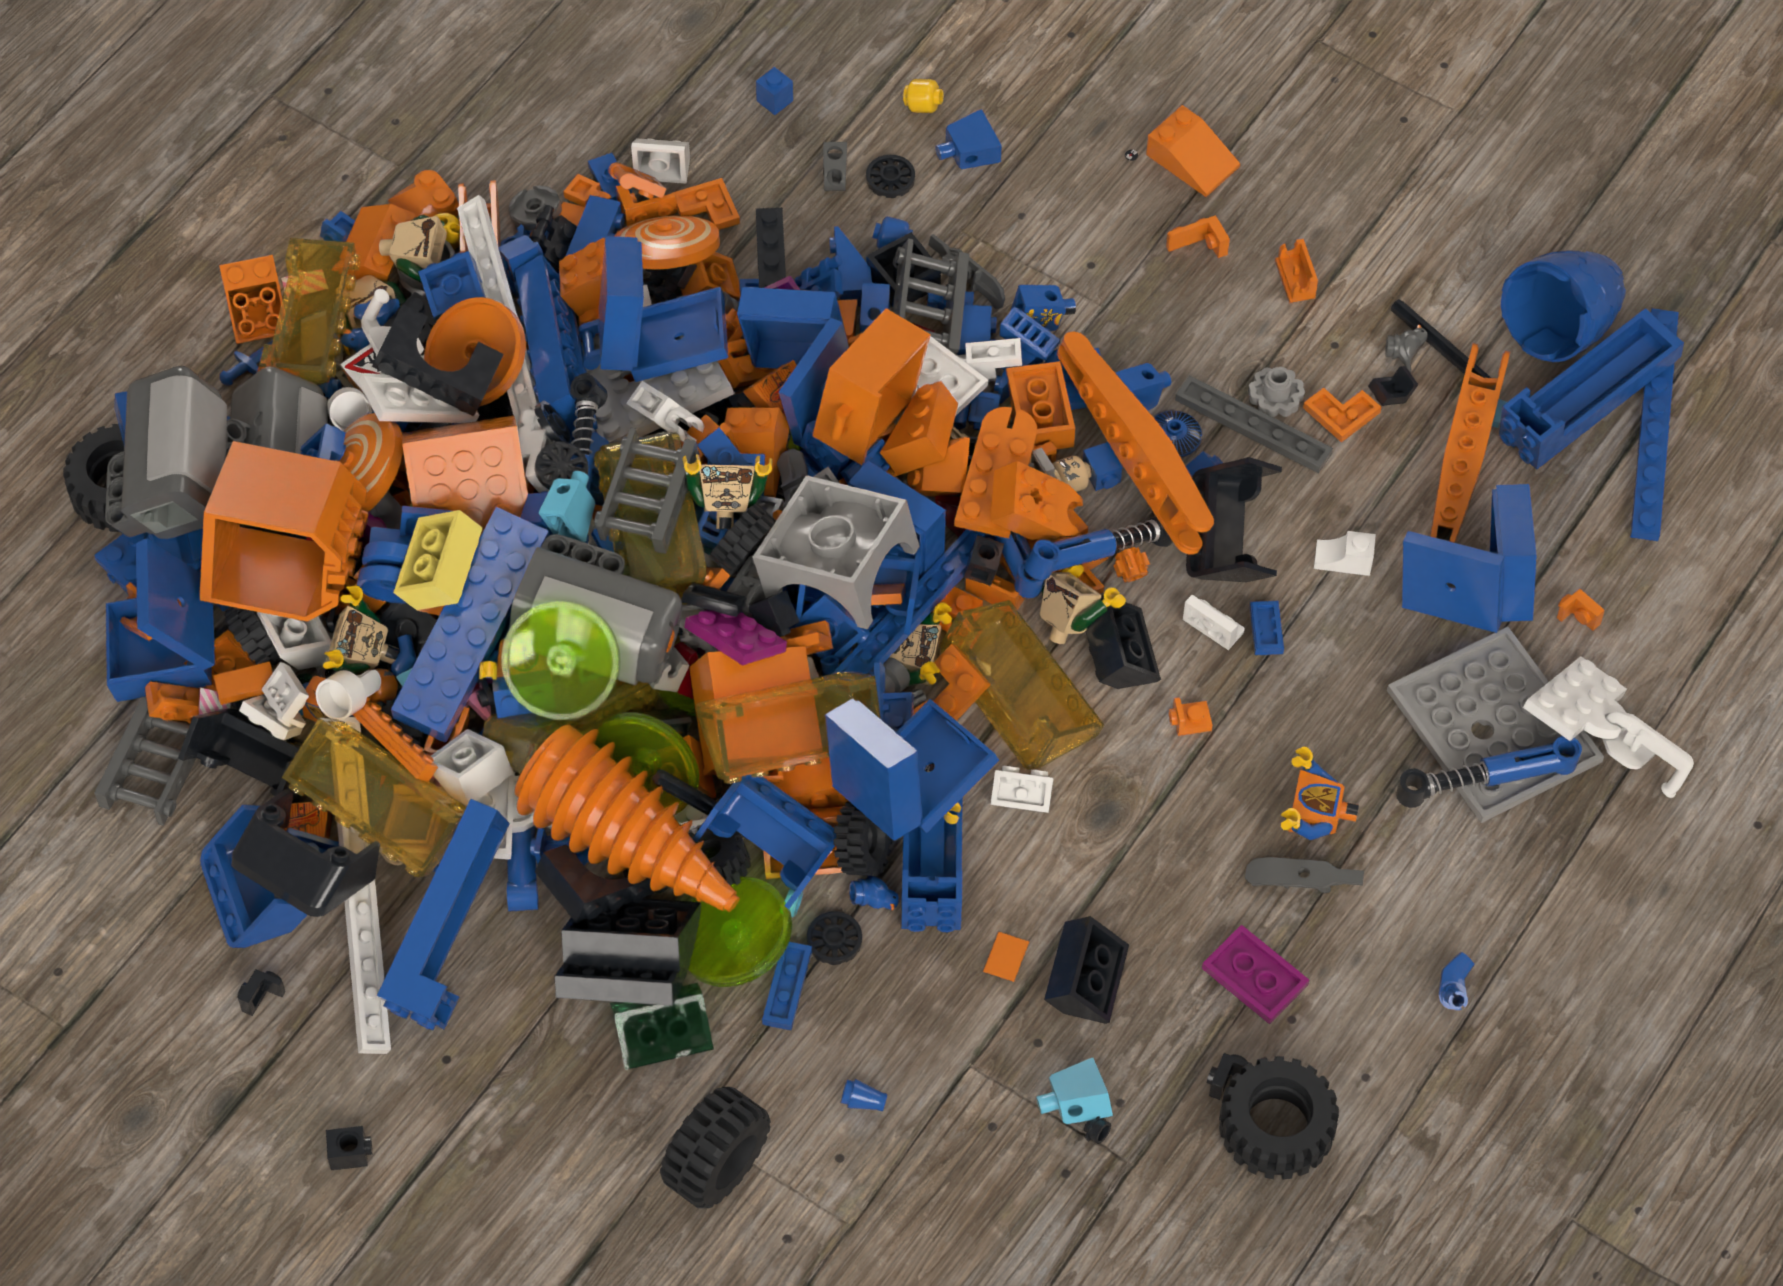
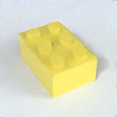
M460 510L418 518L393 593L416 610L459 603L468 572L471 568V562L479 543L482 527Z

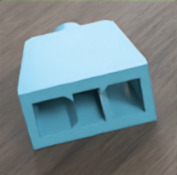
M574 471L571 479L558 478L554 480L539 510V515L553 535H563L584 543L586 542L595 507V500L586 488L589 476L586 473Z
M1094 1058L1087 1059L1052 1074L1049 1077L1052 1092L1036 1096L1041 1114L1058 1110L1065 1124L1094 1120L1098 1116L1100 1118L1113 1116L1109 1094Z

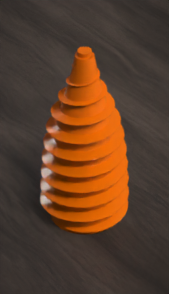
M569 724L557 729L543 742L526 764L515 787V796L518 797L517 811L520 815H529L534 812L533 823L535 827L545 828L552 825L551 836L556 841L570 837L569 847L573 853L589 848L588 860L591 864H598L609 858L607 868L611 875L621 873L628 868V881L631 884H636L646 878H650V888L652 891H658L668 886L674 889L675 896L685 893L696 898L698 902L703 901L721 911L731 912L736 907L740 898L737 896V892L727 883V880L713 866L714 862L711 863L701 850L704 841L695 843L688 834L692 820L680 825L674 817L679 803L676 802L666 808L660 802L663 793L662 786L650 792L645 788L644 785L648 771H643L634 777L628 772L632 760L631 756L616 762L612 758L615 750L614 742L605 745L601 749L595 745L598 729H593L582 735Z

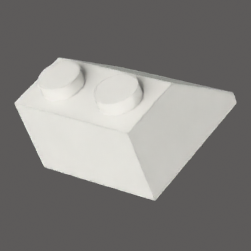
M636 139L632 142L633 169L653 176L659 182L687 183L690 163L689 142Z
M257 612L280 658L298 670L323 665L327 657L324 653L329 651L331 639L318 616L307 622Z
M469 729L431 755L434 759L433 762L438 766L433 776L451 798L465 805H468L470 799L479 801L485 794L501 785L505 779L513 774L504 747Z

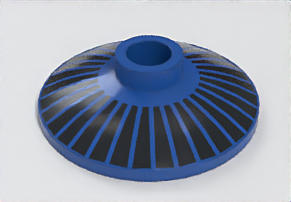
M1166 411L1154 417L1172 441L1180 457L1193 453L1200 445L1202 438L1201 427L1189 414L1181 411Z

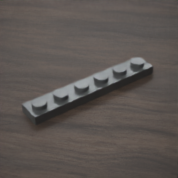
M1190 375L1176 393L1175 401L1317 473L1322 470L1332 455V447Z

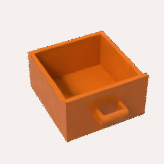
M886 308L829 368L812 436L862 465L865 462L867 451L902 414L913 398L931 334Z
M805 646L786 647V652L746 665L739 664L721 651L707 652L689 667L705 768L703 769V776L742 773L744 770L755 772L773 771V776L763 777L771 783L782 782V769L811 762L822 754Z

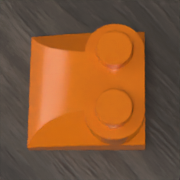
M433 170L419 172L415 176L414 183L388 199L389 204L416 214L415 218L420 215L433 217L440 213H449L455 217L459 215L457 210L459 202L453 191L441 176Z

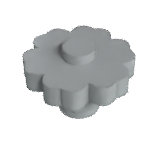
M1266 367L1262 371L1257 372L1254 382L1249 384V401L1251 404L1258 405L1259 411L1271 417L1277 416L1278 413L1288 417L1298 411L1299 403L1304 399V383L1299 379H1295V372L1292 370H1287L1284 367L1273 369Z

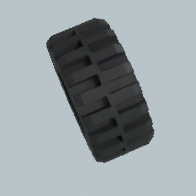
M112 424V427L105 428V426L97 428V432L93 434L91 432L83 436L82 442L77 441L71 448L73 453H69L66 457L63 476L73 509L78 515H81L82 520L87 524L93 523L94 528L100 530L109 528L110 532H119L106 522L107 489L96 485L99 479L107 473L111 458L124 451V443L119 425Z
M1275 1056L1274 1061H1268L1264 1057L1257 1059L1256 1066L1248 1063L1242 1067L1241 1074L1235 1073L1230 1079L1229 1087L1225 1089L1219 1116L1220 1136L1225 1138L1224 1146L1227 1152H1235L1233 1160L1240 1166L1244 1163L1247 1164V1171L1255 1175L1260 1171L1265 1173V1178L1274 1179V1175H1281L1283 1180L1292 1179L1295 1172L1299 1176L1309 1173L1310 1165L1316 1168L1321 1164L1323 1157L1328 1155L1332 1147L1339 1118V1107L1336 1105L1337 1097L1334 1090H1328V1080L1324 1076H1316L1317 1069L1311 1065H1308L1307 1068L1301 1066V1060L1295 1058L1292 1059V1062L1284 1061V1056ZM1265 1100H1285L1301 1110L1307 1120V1126L1304 1130L1292 1136L1279 1137L1270 1135L1254 1123L1250 1110L1256 1104Z
M733 1087L717 1088L713 1093L706 1095L704 1100L698 1103L693 1108L691 1114L687 1115L684 1119L683 1124L675 1132L672 1142L666 1149V1155L662 1159V1167L660 1168L663 1183L697 1208H712L714 1204L717 1205L722 1202L723 1198L727 1197L735 1186L740 1184L745 1174L750 1171L755 1159L761 1153L762 1146L766 1143L767 1134L770 1132L771 1127L767 1111Z

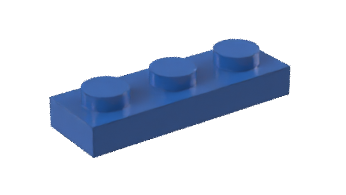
M783 940L762 1018V1025L792 1031L812 954V946Z

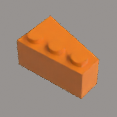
M942 381L925 384L917 389L880 451V454L897 476L945 459L958 402Z
M830 757L782 769L783 781L772 783L807 809L845 806V803L849 802L832 787Z

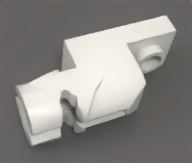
M1020 338L966 343V355H956L988 379V381H996V368L1022 366Z
M644 381L640 383L626 403L682 442L685 439L697 440L678 426L680 421L689 427L693 426L702 433L705 428L702 420Z
M525 410L520 414L518 427L520 428L518 429L523 468L526 479L541 493L542 491H549V489L545 488L536 477L534 470L535 460L542 448L548 444H553L555 441L551 442L545 434L547 431L545 428H541L537 420L539 417L535 415V411ZM552 450L557 456V450ZM540 466V468L542 469L548 468L546 466ZM547 475V476H544V477H545V479L547 480V479H550L552 476H551V475Z

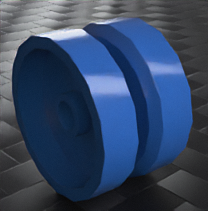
M387 541L366 544L362 557L364 568H361L357 581V586L362 589L365 595L391 603H406L393 592L409 547L408 545Z

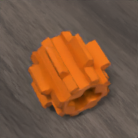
M1131 547L1116 554V564L1113 566L1117 577L1122 576L1124 582L1136 581L1148 575L1147 569L1150 562L1146 552L1141 553L1139 547Z

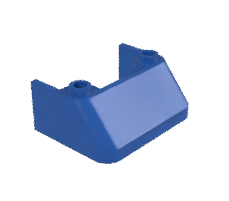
M896 544L884 557L878 569L874 585L905 583L906 593L901 604H887L885 607L894 615L906 616L904 634L910 635L921 551L918 548L915 555L906 553L900 544ZM800 584L796 609L798 618L801 619L804 601L813 603L824 593L823 591Z
M744 770L715 805L693 837V840L698 842L708 828L715 835L725 838L733 836L737 831L782 863L784 867L780 871L781 879L788 888L795 891L785 904V907L790 909L835 847L833 839H836V833H834L832 826L763 776L752 770Z
M242 805L204 847L200 858L201 867L227 944L232 948H246L288 934L307 916V914L283 899H276L272 892L235 870L231 864L234 848L255 811L260 807L255 805Z

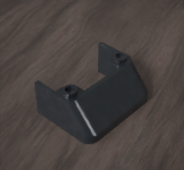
M1247 457L1202 468L1194 473L1192 479L1214 518V524L1210 531L1198 532L1202 540V547L1199 552L1187 554L1186 571L1190 577L1200 580L1251 582L1277 576V570L1259 566L1253 555L1243 554L1245 502L1254 500L1260 494L1262 477L1281 473V466Z
M228 708L193 716L178 759L185 761L198 758L201 760L200 763L213 769H216L217 766L229 765L271 786L270 793L274 796L290 787L293 789L292 803L299 800L309 786L296 780L295 775L300 769L306 772L311 767L312 763L309 758L313 754L326 757V753L296 737L286 740L278 739L262 725L252 723L248 716L239 710Z
M288 787L257 808L233 850L231 864L235 870L303 913L313 917L324 916L375 880L380 843L374 841L357 854L343 846L332 847L324 853L317 851L284 830L289 826L293 789Z

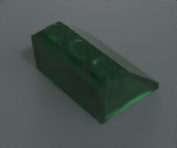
M698 982L682 986L673 1006L625 1002L610 1003L625 1070L714 1050L704 997Z

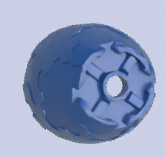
M1566 250L1541 255L1517 267L1505 279L1501 290L1500 305L1502 317L1512 337L1524 352L1544 361H1566L1598 341L1616 319L1626 295L1623 272L1612 259L1595 252Z

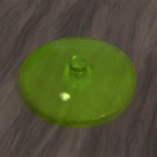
M559 600L537 605L522 614L515 621L505 638L501 663L506 684L521 705L541 717L554 720H568L586 715L599 707L608 698L618 680L621 657L613 630L597 612L576 602Z
M626 712L611 716L598 727V737L595 745L601 749L605 745L614 742L615 750L612 758L616 762L631 756L632 760L628 772L634 777L643 771H648L644 786L649 792L658 788L655 786V782L652 781V777L659 769L665 770L698 789L699 768L696 758L683 737L668 724L650 715ZM663 790L660 802L665 808L676 802L679 803L676 814L686 808L687 803Z
M740 877L741 883L730 885L740 898L738 904L731 912L721 911L703 901L701 902L702 908L697 937L688 969L696 979L716 987L743 985L765 974L781 958L791 937L792 916L790 909L785 907L786 901L771 884L757 878Z

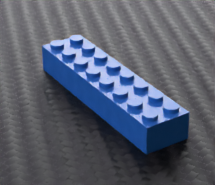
M540 255L514 269L516 275L514 285L520 297L517 299V302L523 313L520 318L526 329L524 334L525 340L529 345L527 355L532 362L530 372L536 383L533 386L535 394L539 399V403L542 401L548 402L560 414L572 435V432L576 429L573 423L577 419L575 415L577 409L575 397L570 392V386L576 376L587 373L583 365V351L575 312L560 296V276L546 258ZM597 420L593 422L594 430L598 429Z
M498 507L495 508L479 539L459 603L444 606L391 708L393 719L440 741L447 742L479 680V663L489 659L511 617L512 603L536 548H541L544 540L549 536L548 530Z

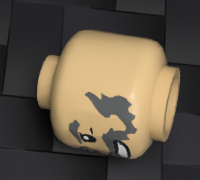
M1070 456L1053 463L1056 479L1069 484L1076 492L1086 489L1091 477V468L1087 462H1083L1078 456Z

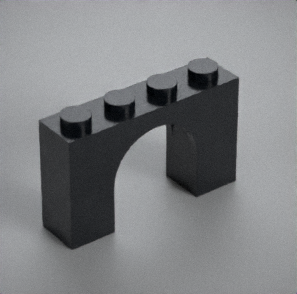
M782 207L755 208L759 288L767 287L786 278Z
M402 304L372 367L474 417L504 354L478 342L468 364L464 368L457 371L436 369L421 357L417 348V338L428 316Z
M567 844L543 852L535 870L538 877L575 923L587 918L589 920L594 919L603 912L615 911L622 905L630 902H639L646 896L654 893L660 894L668 889V886L658 891H652L650 888V878H646L636 884L629 883L628 868L623 871L625 878L613 880L599 877L582 864Z

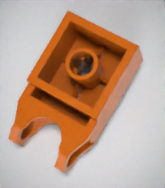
M1019 461L994 470L991 508L992 523L1030 540L1038 539L1057 542L1081 535L1078 529L1070 522L1067 509L1074 510L1078 506H1083V499L1069 484Z

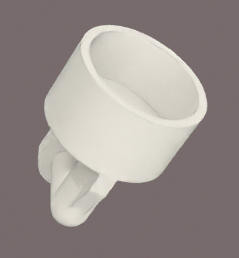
M351 387L339 389L327 402L329 417L333 425L341 431H344L358 418L372 413L371 405L365 394Z
M345 670L336 672L317 686L316 701L319 708L327 717L333 720L341 721L363 708L367 697L379 690L381 686L380 674L376 670H368L361 675H355Z

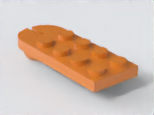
M1012 407L993 409L984 417L956 513L954 526L1010 538V530L991 522L994 470L1016 461L1029 466L1036 442L1037 425L1032 416L1027 412L1017 409L1012 429L1007 428L1011 420Z

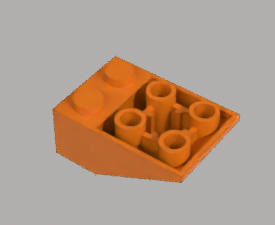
M273 255L219 265L236 344L290 333Z

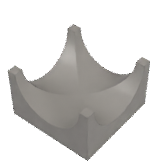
M806 475L755 552L753 560L765 597L782 592V588L789 584L807 585L819 589L836 599L852 615L857 627L868 629L873 622L871 614L873 585L884 557L896 544H900L904 552L914 555L920 546L907 500Z

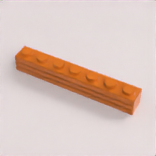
M370 696L367 697L363 708L352 715L416 779L429 782L438 769V766L433 762L434 759L425 754L421 746L412 742L413 738L403 733L402 727L391 721L392 717L381 711L382 708L372 702Z

